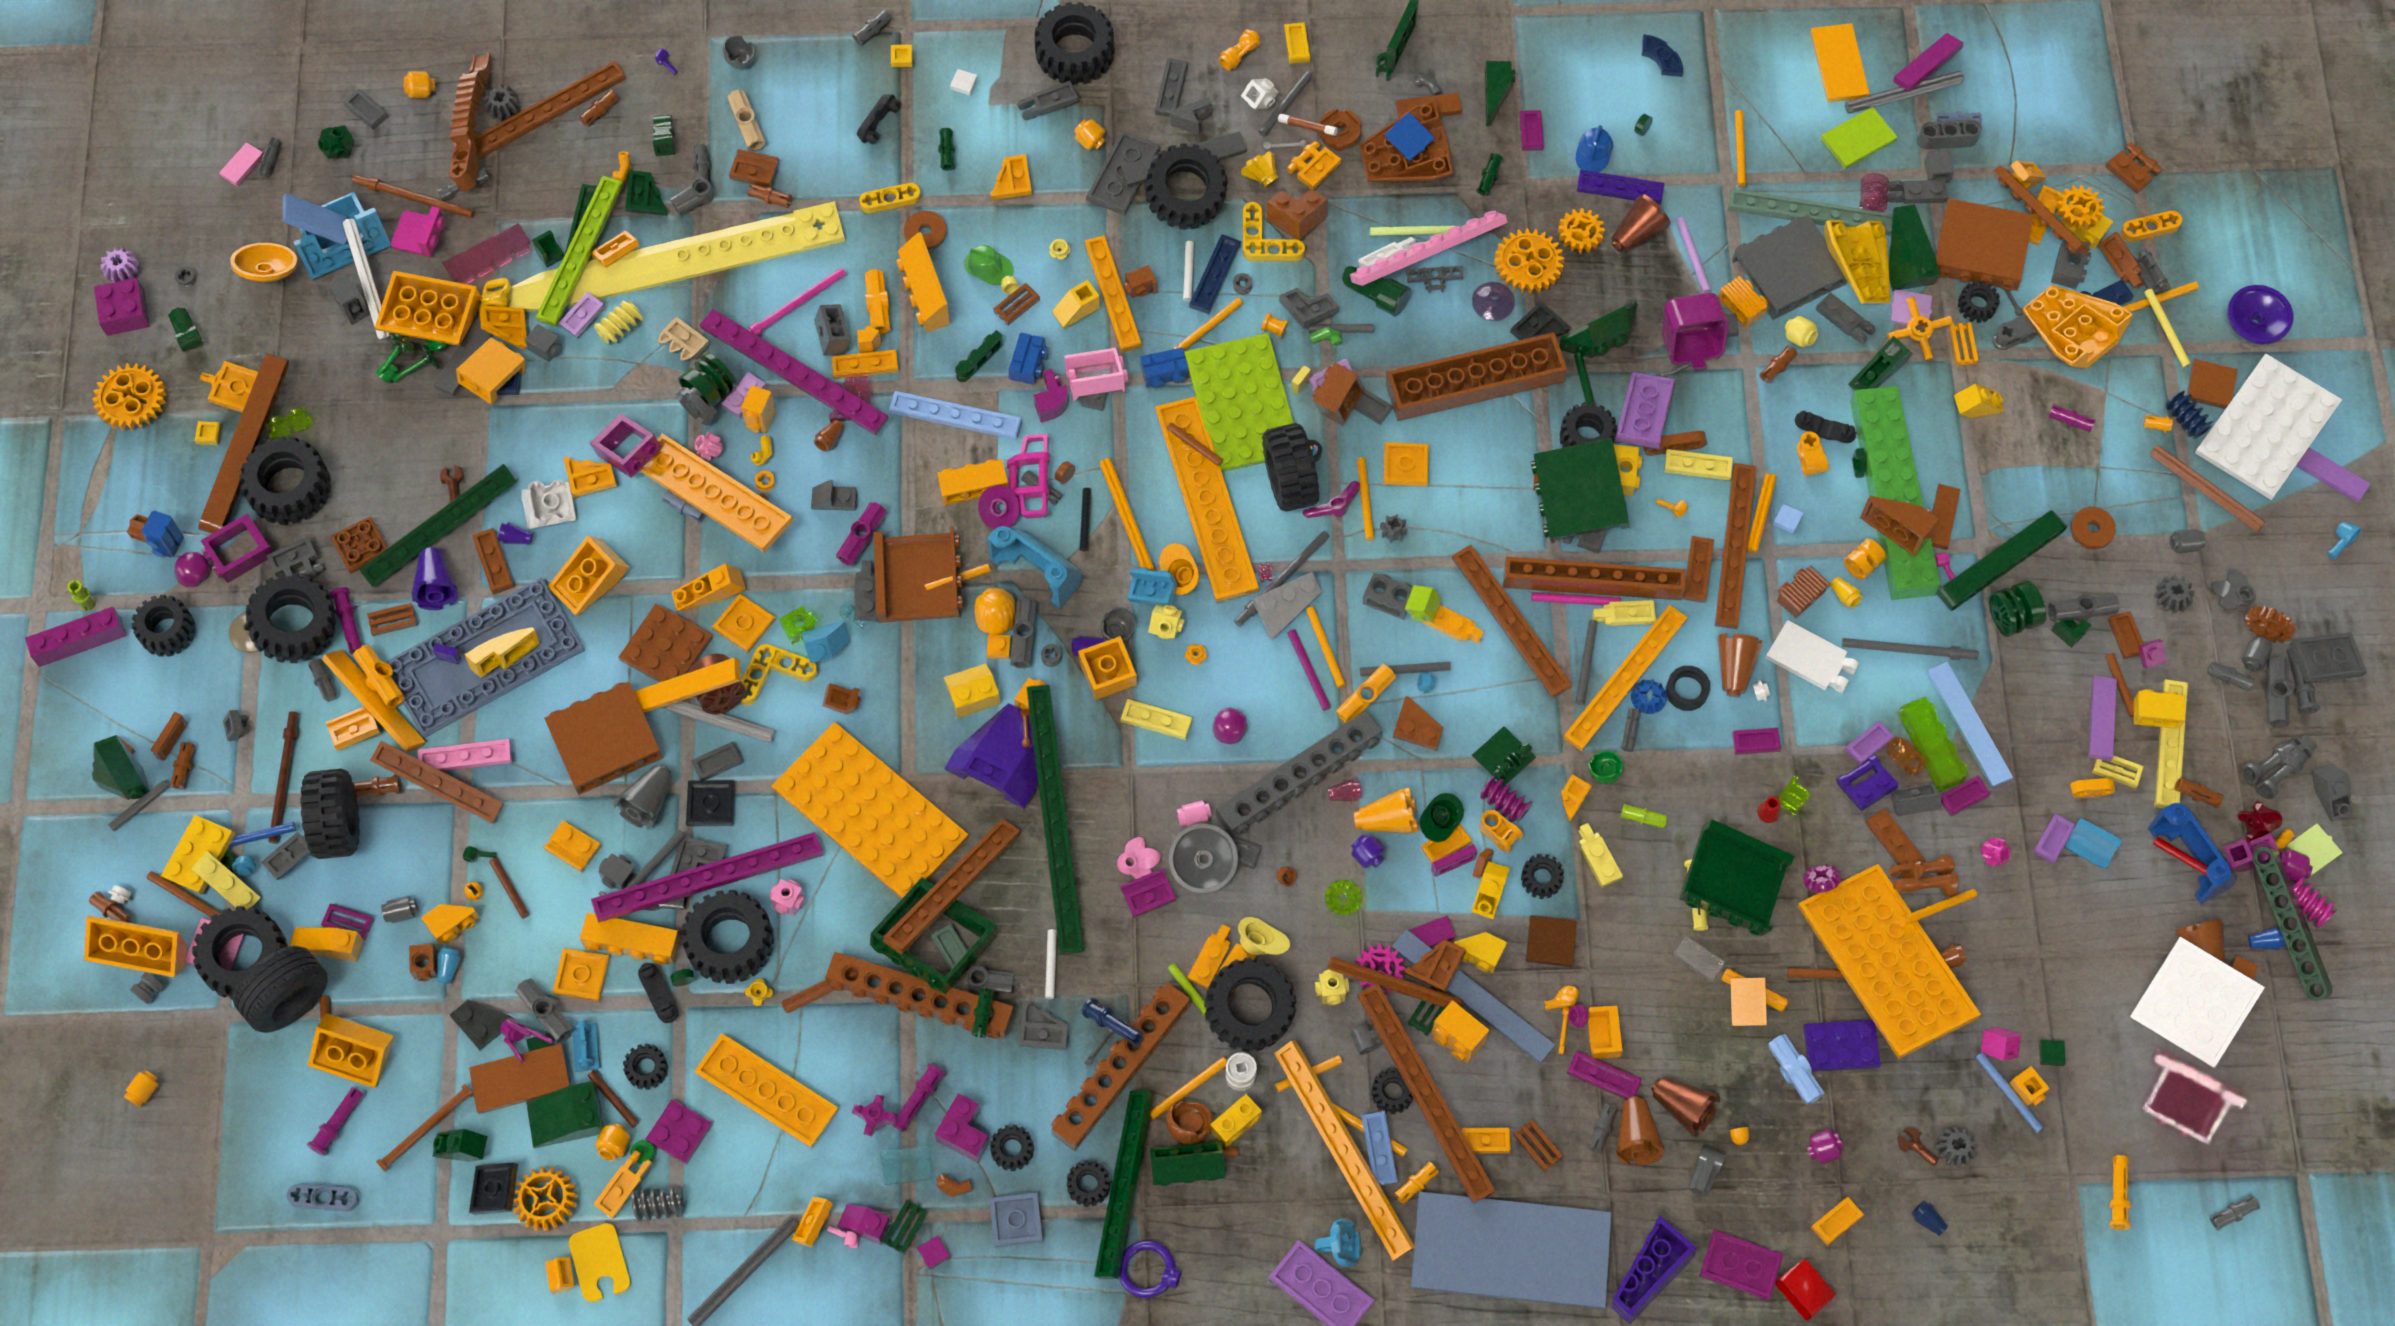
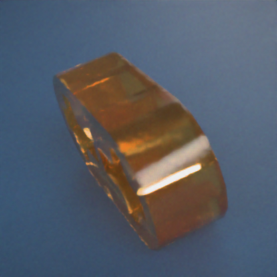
M1895 737L1891 739L1887 746L1889 757L1909 775L1917 776L1921 774L1926 765L1925 758L1904 738ZM1895 746H1902L1901 751L1898 750L1896 752L1893 750ZM1917 761L1919 765L1912 768L1910 766L1911 762Z

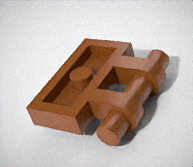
M2130 142L2125 147L2130 154L2127 155L2121 150L2107 162L2105 167L2138 194L2152 181L2153 177L2149 172L2152 171L2154 174L2159 175L2163 169L2157 165L2158 162L2154 158L2150 159L2144 154V150L2140 146L2136 147ZM2138 159L2145 166L2142 168L2135 162V160Z

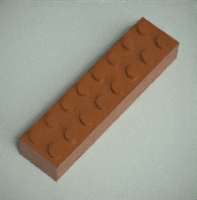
M1553 332L1387 371L1385 384L1396 419L1401 421L1565 382L1567 368L1555 333Z

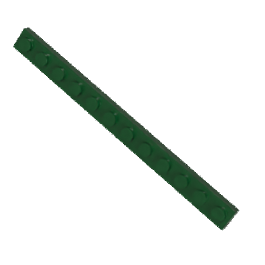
M1029 686L1026 688L1059 953L1060 955L1083 953L1050 686Z

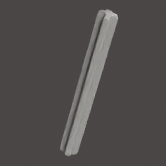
M684 701L667 705L668 711L768 743L772 742L775 731L721 713L708 714L701 707Z

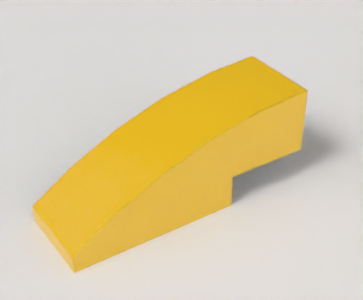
M531 627L493 638L466 653L465 657L470 669L482 678L497 666L505 670L538 646L540 642L535 629Z

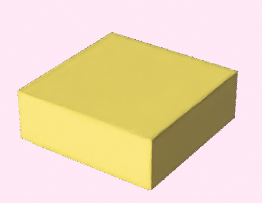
M1302 367L1292 380L1291 390L1296 395H1299L1308 383L1307 378L1310 377L1311 369L1308 367Z

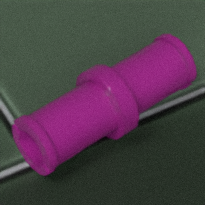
M2054 404L2048 417L2066 423L2070 428L2074 426L2089 433L2095 422V419L2077 414L2075 410L2069 411Z

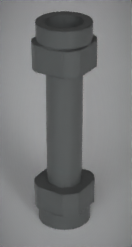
M484 168L478 170L476 183L483 184L489 180ZM455 183L450 186L445 184L437 189L442 201L453 198L452 194L460 191Z

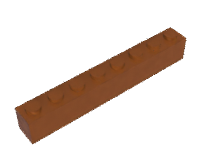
M1506 557L1503 571V588L1682 600L1685 591L1686 569Z

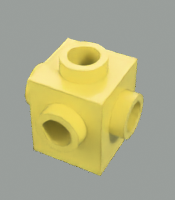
M1156 604L1152 611L1148 633L1156 634L1162 639H1174L1178 632H1182L1184 626V619H1181L1182 611L1177 610L1176 607L1171 605L1161 606Z
M1325 970L1323 974H1319L1318 982H1315L1316 996H1320L1321 1005H1337L1345 1002L1346 993L1349 992L1348 978L1344 979L1343 974L1331 970Z

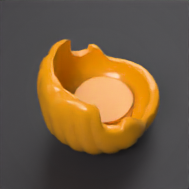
M992 587L986 589L976 598L974 605L975 619L978 628L982 632L1000 635L1013 628L1015 624L1016 603L1011 593L1002 588Z

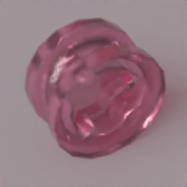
M1266 562L1265 565L1258 563L1260 582L1263 583L1264 580L1272 581L1270 563Z

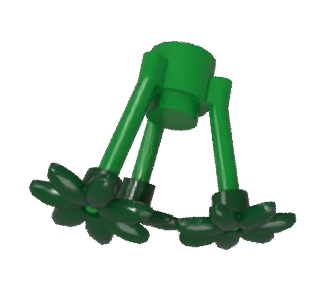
M389 333V337L394 340L395 348L386 361L376 370V374L386 383H390L392 380L397 383L401 377L424 363L428 364L431 362L437 369H439V364L432 351H430L427 345L423 344L422 349L426 355L420 361L397 373L399 368L393 363V360L402 351L406 352L408 350L413 354L415 346L408 342V338L404 337L402 339L398 333Z

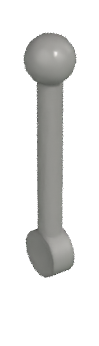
M1305 140L1299 143L1280 144L1265 142L1263 148L1265 151H1270L1271 148H1304L1307 142Z

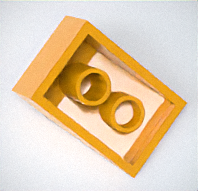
M587 536L547 587L574 615L578 616L614 587L630 567L602 539Z

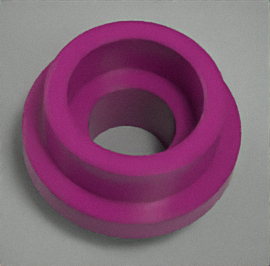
M1582 1004L1572 1006L1568 1012L1569 1023L1576 1028L1584 1027L1589 1019L1586 1007Z

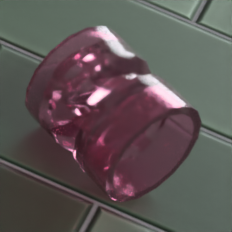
M1872 173L1862 177L1860 209L1879 212L1887 209L1889 179L1885 175Z

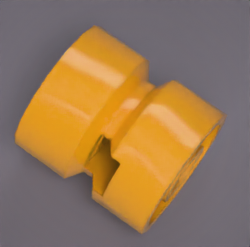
M1868 538L1857 546L1856 550L1846 556L1843 561L1846 569L1852 576L1859 580H1865L1887 557L1883 548L1876 541Z

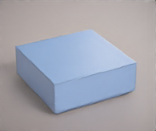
M1783 504L1773 525L1794 534L1803 513Z

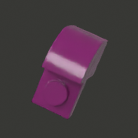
M1052 369L1043 371L1047 390L1033 394L1034 405L1041 423L1061 416L1068 406L1067 385L1061 386L1059 376H1054Z
M2272 833L2250 842L2243 839L2223 847L2232 869L2236 872L2256 868L2253 862V853L2258 848L2273 847L2282 856ZM2267 851L2262 854L2264 863L2271 860V855Z

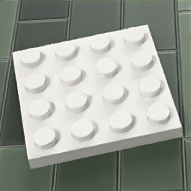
M2179 937L2130 1017L2215 1068L2265 987L2182 937Z

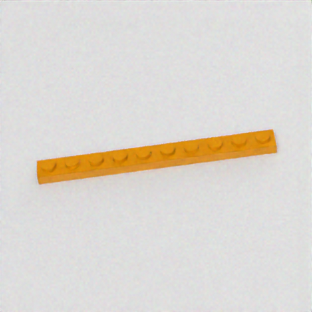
M1290 1041L1274 1054L1393 1261L1397 1260L1414 1249L1415 1246L1297 1041Z

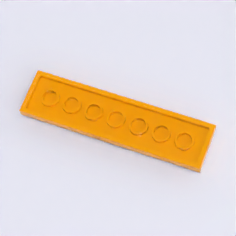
M663 433L657 438L662 449L639 470L642 474L665 489L670 490L676 496L685 500L764 553L793 522L792 516Z

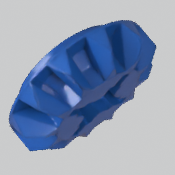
M1643 679L1638 684H1635L1632 689V704L1642 713H1657L1666 705L1667 690L1662 687L1661 683H1657L1653 679L1646 681ZM1649 689H1651L1652 696L1655 697H1652L1648 704L1647 696L1643 694H1647Z

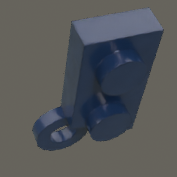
M2123 279L2093 293V295L2087 291L2080 292L2116 303L2119 306L2132 301L2134 295Z

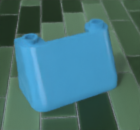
M1001 526L997 527L987 538L989 560L999 567L1001 562L1010 561L1014 565L1022 557L1045 573V579L1050 584L1049 590L1053 593L1051 604L1059 610L1080 587L1083 579L1081 570L1022 529Z

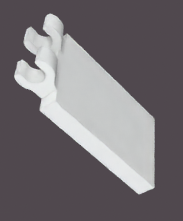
M1789 620L1785 623L1765 658L1825 691L1830 686L1840 693L1844 692L1849 682L1845 677L1838 676L1841 669L1850 675H1854L1859 665V662L1855 659L1845 658L1847 651Z

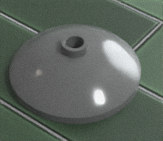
M1195 824L1187 827L1176 836L1169 850V867L1172 875L1181 886L1196 893H1211L1223 888L1233 878L1238 865V852L1234 841L1223 829L1211 824ZM1202 855L1208 856V862L1205 864L1200 862Z

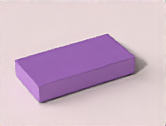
M1878 721L1845 748V751L1860 766L1867 761V758L1875 755L1893 741L1895 737Z
M2055 813L2033 853L2054 864L2072 833L2075 824Z

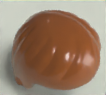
M1180 1101L1175 1106L1171 1105L1166 1116V1126L1169 1134L1175 1141L1183 1144L1200 1143L1205 1140L1210 1133V1124L1213 1122L1211 1111L1207 1106L1198 1102Z

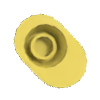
M1245 917L1238 924V931L1241 935L1240 944L1246 952L1252 955L1284 954L1290 947V941L1285 934L1258 918Z

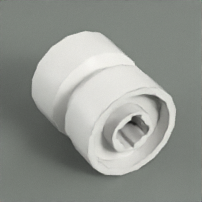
M1236 1053L1228 1059L1226 1063V1081L1232 1089L1246 1091L1254 1085L1257 1071L1254 1058L1246 1053Z

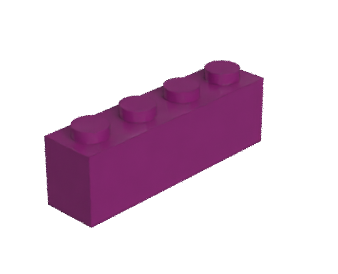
M112 606L25 637L31 658L38 667H42L126 637L127 635L121 616Z

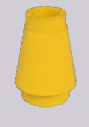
M1836 577L1830 583V587L1844 607L1848 606L1852 609L1861 602L1863 598L1860 594L1861 591L1845 580Z

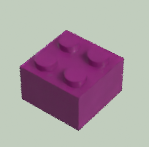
M138 278L94 286L98 321L106 336L150 327L145 290Z

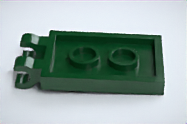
M1418 0L1409 1L1387 46V51L1378 55L1376 77L1381 72L1387 73L1386 81L1390 80L1391 73H1393L1416 26Z

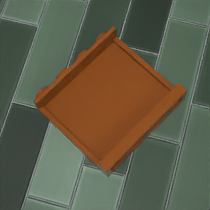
M1948 198L1936 254L1940 273L1939 277L1959 279L1962 282L1977 281L1980 283L1985 281V286L1990 283L1992 284L1991 286L2000 287L2004 290L2018 291L2034 215Z
M950 527V533L884 538L882 532L873 533L876 612L879 623L959 617V609H963L962 595H958V588H962L961 575H957V568H961L960 554L956 555V548H960L959 534L955 535L954 527ZM953 576V581L926 590V584Z
M629 681L618 683L612 689L605 692H597L587 700L576 701L564 710L553 711L544 718L578 795L663 759Z

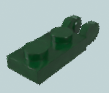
M995 330L992 334L987 335L982 345L977 350L974 349L970 352L967 360H961L955 367V372L957 374L956 378L960 383L968 381L1003 346L1002 334L999 331Z

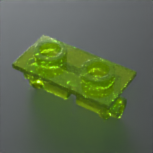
M301 407L289 411L290 415L281 418L279 415L269 419V423L264 426L267 429L271 428L272 431L268 432L272 440H277V437L291 435L289 426L292 425L296 433L309 428V425L313 424L310 415L305 417L308 410L306 408L302 410Z

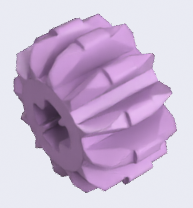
M114 247L113 252L106 251L107 257H101L103 264L100 265V268L108 280L118 282L128 278L132 279V274L138 273L139 261L135 258V254L131 250L128 251L125 247H122L120 250Z

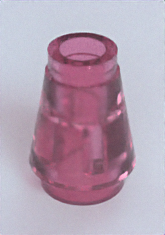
M1351 779L1329 787L1328 795L1330 801H1357V799L1362 798L1360 781Z

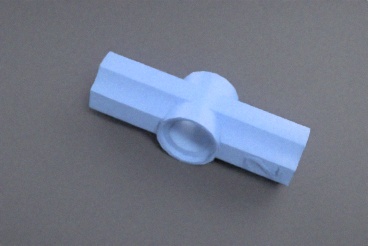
M1786 1034L1780 1035L1768 1043L1767 1046L1780 1064V1071L1789 1084H1793L1806 1105L1817 1101L1825 1094L1811 1074L1812 1070L1807 1059L1803 1055L1798 1054Z

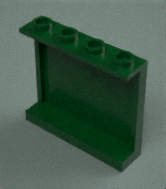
M1612 438L1533 454L1535 461H1530L1532 472L1538 475L1539 482H1535L1537 496H1542L1543 503L1539 504L1541 517L1546 516L1547 524L1543 525L1545 538L1550 537L1551 544L1554 543V540L1620 526L1621 529L1630 528Z
M1711 819L1702 826L1679 900L1686 902V905L1691 908H1700L1707 911V914L1712 917H1721L1728 920V923L1732 926H1741L1748 929L1749 933L1753 935L1763 936L1772 930V927L1768 925L1786 867L1793 863L1794 855Z

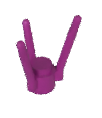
M512 1018L505 1020L501 1025L500 1031L505 1036L504 1042L509 1045L520 1063H523L524 1059L514 1045V1041H520L524 1035L528 1037L532 1035L549 1043L554 1042L553 1039L528 1028L524 1024H520Z

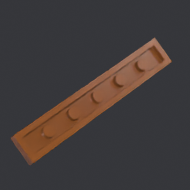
M1999 165L1994 170L2000 176L1997 180L2004 187L2010 186L2013 189L2011 194L2019 201L2023 199L2027 202L2024 206L2033 214L2037 212L2040 215L2038 220L2046 227L2050 225L2054 229L2052 233L2059 240L2064 238L2068 242L2065 246L2074 254L2078 251L2083 256L2088 253L2090 249L2007 169Z
M380 741L370 759L371 762L494 824L504 806V803L383 741Z

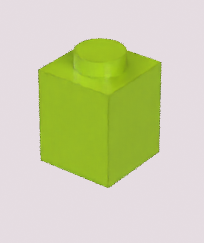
M1414 585L1405 610L1414 621L1421 623L1423 621L1433 622L1442 598L1434 588Z

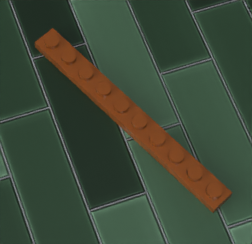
M1379 983L1358 993V1000L1472 1203L1474 1204L1495 1192L1494 1187Z

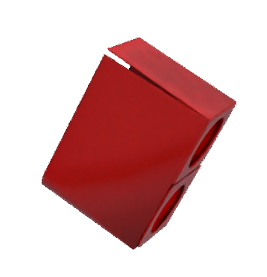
M1806 1258L1775 1282L1779 1291L1805 1321L1810 1318L1812 1319L1836 1296V1293Z

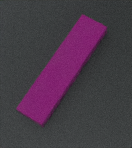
M1948 33L1944 34L1896 74L1893 82L1910 92L1962 49L1963 42Z

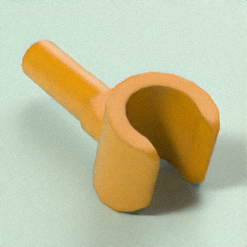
M1661 499L1656 500V504L1669 508L1676 517H1681L1688 511L1686 509L1688 507L1687 503L1679 500L1676 505Z

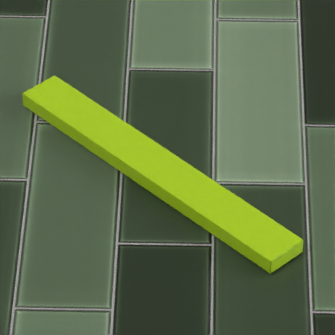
M602 176L535 317L538 322L557 327L622 190V181Z

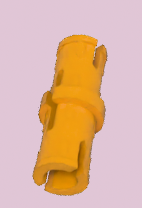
M1427 1162L1415 1175L1411 1174L1408 1177V1181L1394 1192V1196H1398L1396 1199L1401 1204H1406L1418 1191L1422 1192L1425 1189L1424 1186L1433 1177L1438 1175L1439 1171L1437 1169L1434 1170L1436 1167L1431 1162Z

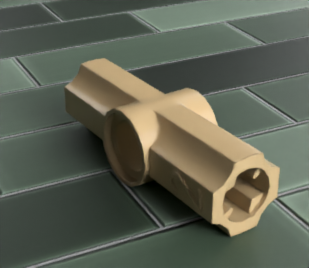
M739 89L732 91L727 96L747 149L754 152L761 150L765 145V141L746 94Z

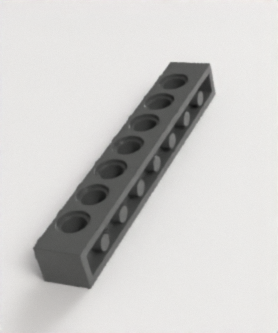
M1366 711L1362 712L1217 807L1216 817L1231 837L1236 834H1244L1250 828V825L1255 822H1262L1268 817V813L1274 809L1276 811L1282 809L1289 799L1300 797L1304 794L1306 788L1311 785H1318L1324 780V776L1330 772L1332 774L1338 772L1344 763L1349 760L1351 762L1356 760L1362 751L1377 746L1380 742L1381 730ZM1358 736L1361 738V741L1354 742L1350 738ZM1334 748H1339L1343 752L1341 754H1335L1331 750ZM1321 760L1324 762V765L1316 766L1313 762ZM1301 772L1306 777L1299 779L1295 777V774ZM1285 785L1287 789L1279 791L1276 789V786ZM1259 797H1266L1269 801L1260 803L1257 799ZM1242 809H1246L1250 813L1246 816L1240 815L1238 812Z

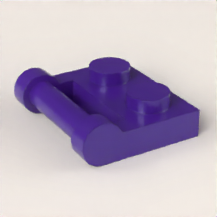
M1875 755L1867 758V762L1845 776L1840 775L1836 778L1838 786L1861 811L1898 788V782L1881 765ZM1871 769L1875 772V774L1856 786L1852 787L1850 785L1852 781Z

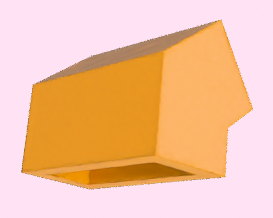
M869 325L864 330H857L860 353L876 352L881 345L879 331Z
M558 1257L545 1262L549 1290L552 1294L565 1292L574 1287L570 1257Z

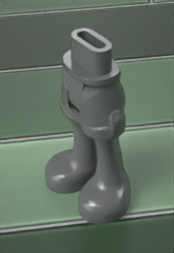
M2306 734L2300 738L2296 737L2286 744H2279L2274 748L2273 756L2263 764L2258 766L2253 762L2246 763L2242 768L2243 776L2246 782L2253 786L2265 774L2277 765H2280L2281 767L2272 776L2264 779L2256 786V792L2260 796L2272 799L2278 795L2277 784L2290 773L2296 774L2303 769V764L2312 756V751L2317 748V745Z

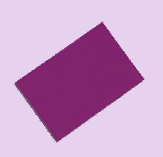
M1713 1230L1699 1277L1769 1301L1783 1254Z

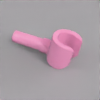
M832 1226L828 1227L827 1231L845 1238L844 1246L857 1248L859 1237L854 1232L841 1231Z

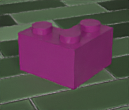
M958 1093L935 1132L937 1142L976 1163L980 1161L990 1143L987 1134L972 1127L980 1113L979 1103Z

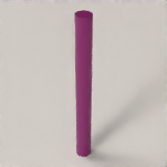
M1292 629L1287 633L1322 710H1329L1331 708L1330 703L1296 630Z

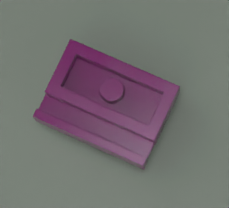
M1163 869L1120 886L1133 918L1176 901V897Z

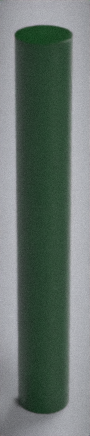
M1581 352L1574 354V359L1587 405H1591V402L1595 403L1583 355Z

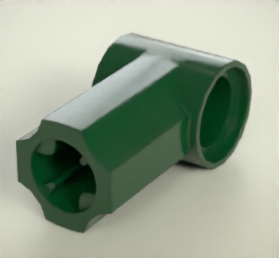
M178 307L171 310L168 317L176 334L174 335L182 352L203 344L196 326H193L186 308Z

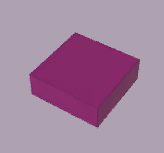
M938 1235L917 1247L929 1270L950 1258Z

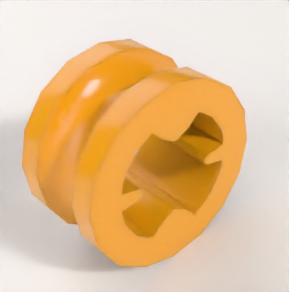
M767 470L758 472L755 476L756 488L761 492L771 491L775 486L774 475ZM762 478H767V485H763L761 482Z

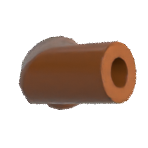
M941 1174L937 1178L939 1190L950 1197L972 1191L969 1180L956 1183L947 1174Z

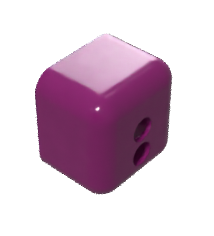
M1707 292L1672 298L1666 302L1662 338L1673 364L1691 362L1694 370L1705 369L1706 364L1704 360L1720 357L1725 352L1729 323L1720 299L1716 294Z

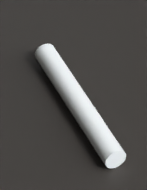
M1192 241L1185 243L1183 300L1186 302H1190L1192 299L1194 242Z
M1054 929L1048 930L1046 999H1054L1057 930Z

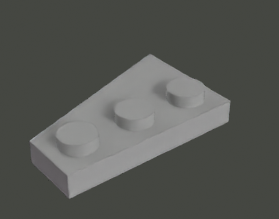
M1313 572L1252 599L1270 640L1321 593Z

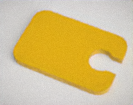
M604 1223L577 1232L569 1238V1248L585 1300L591 1303L603 1300L602 1292L598 1289L597 1285L602 1277L608 1276L613 1279L615 1295L624 1293L630 1288V1277L616 1229L612 1224Z

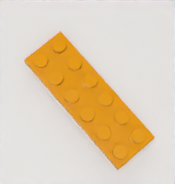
M721 1033L694 1071L696 1075L811 1149L839 1111L837 1106L723 1033Z

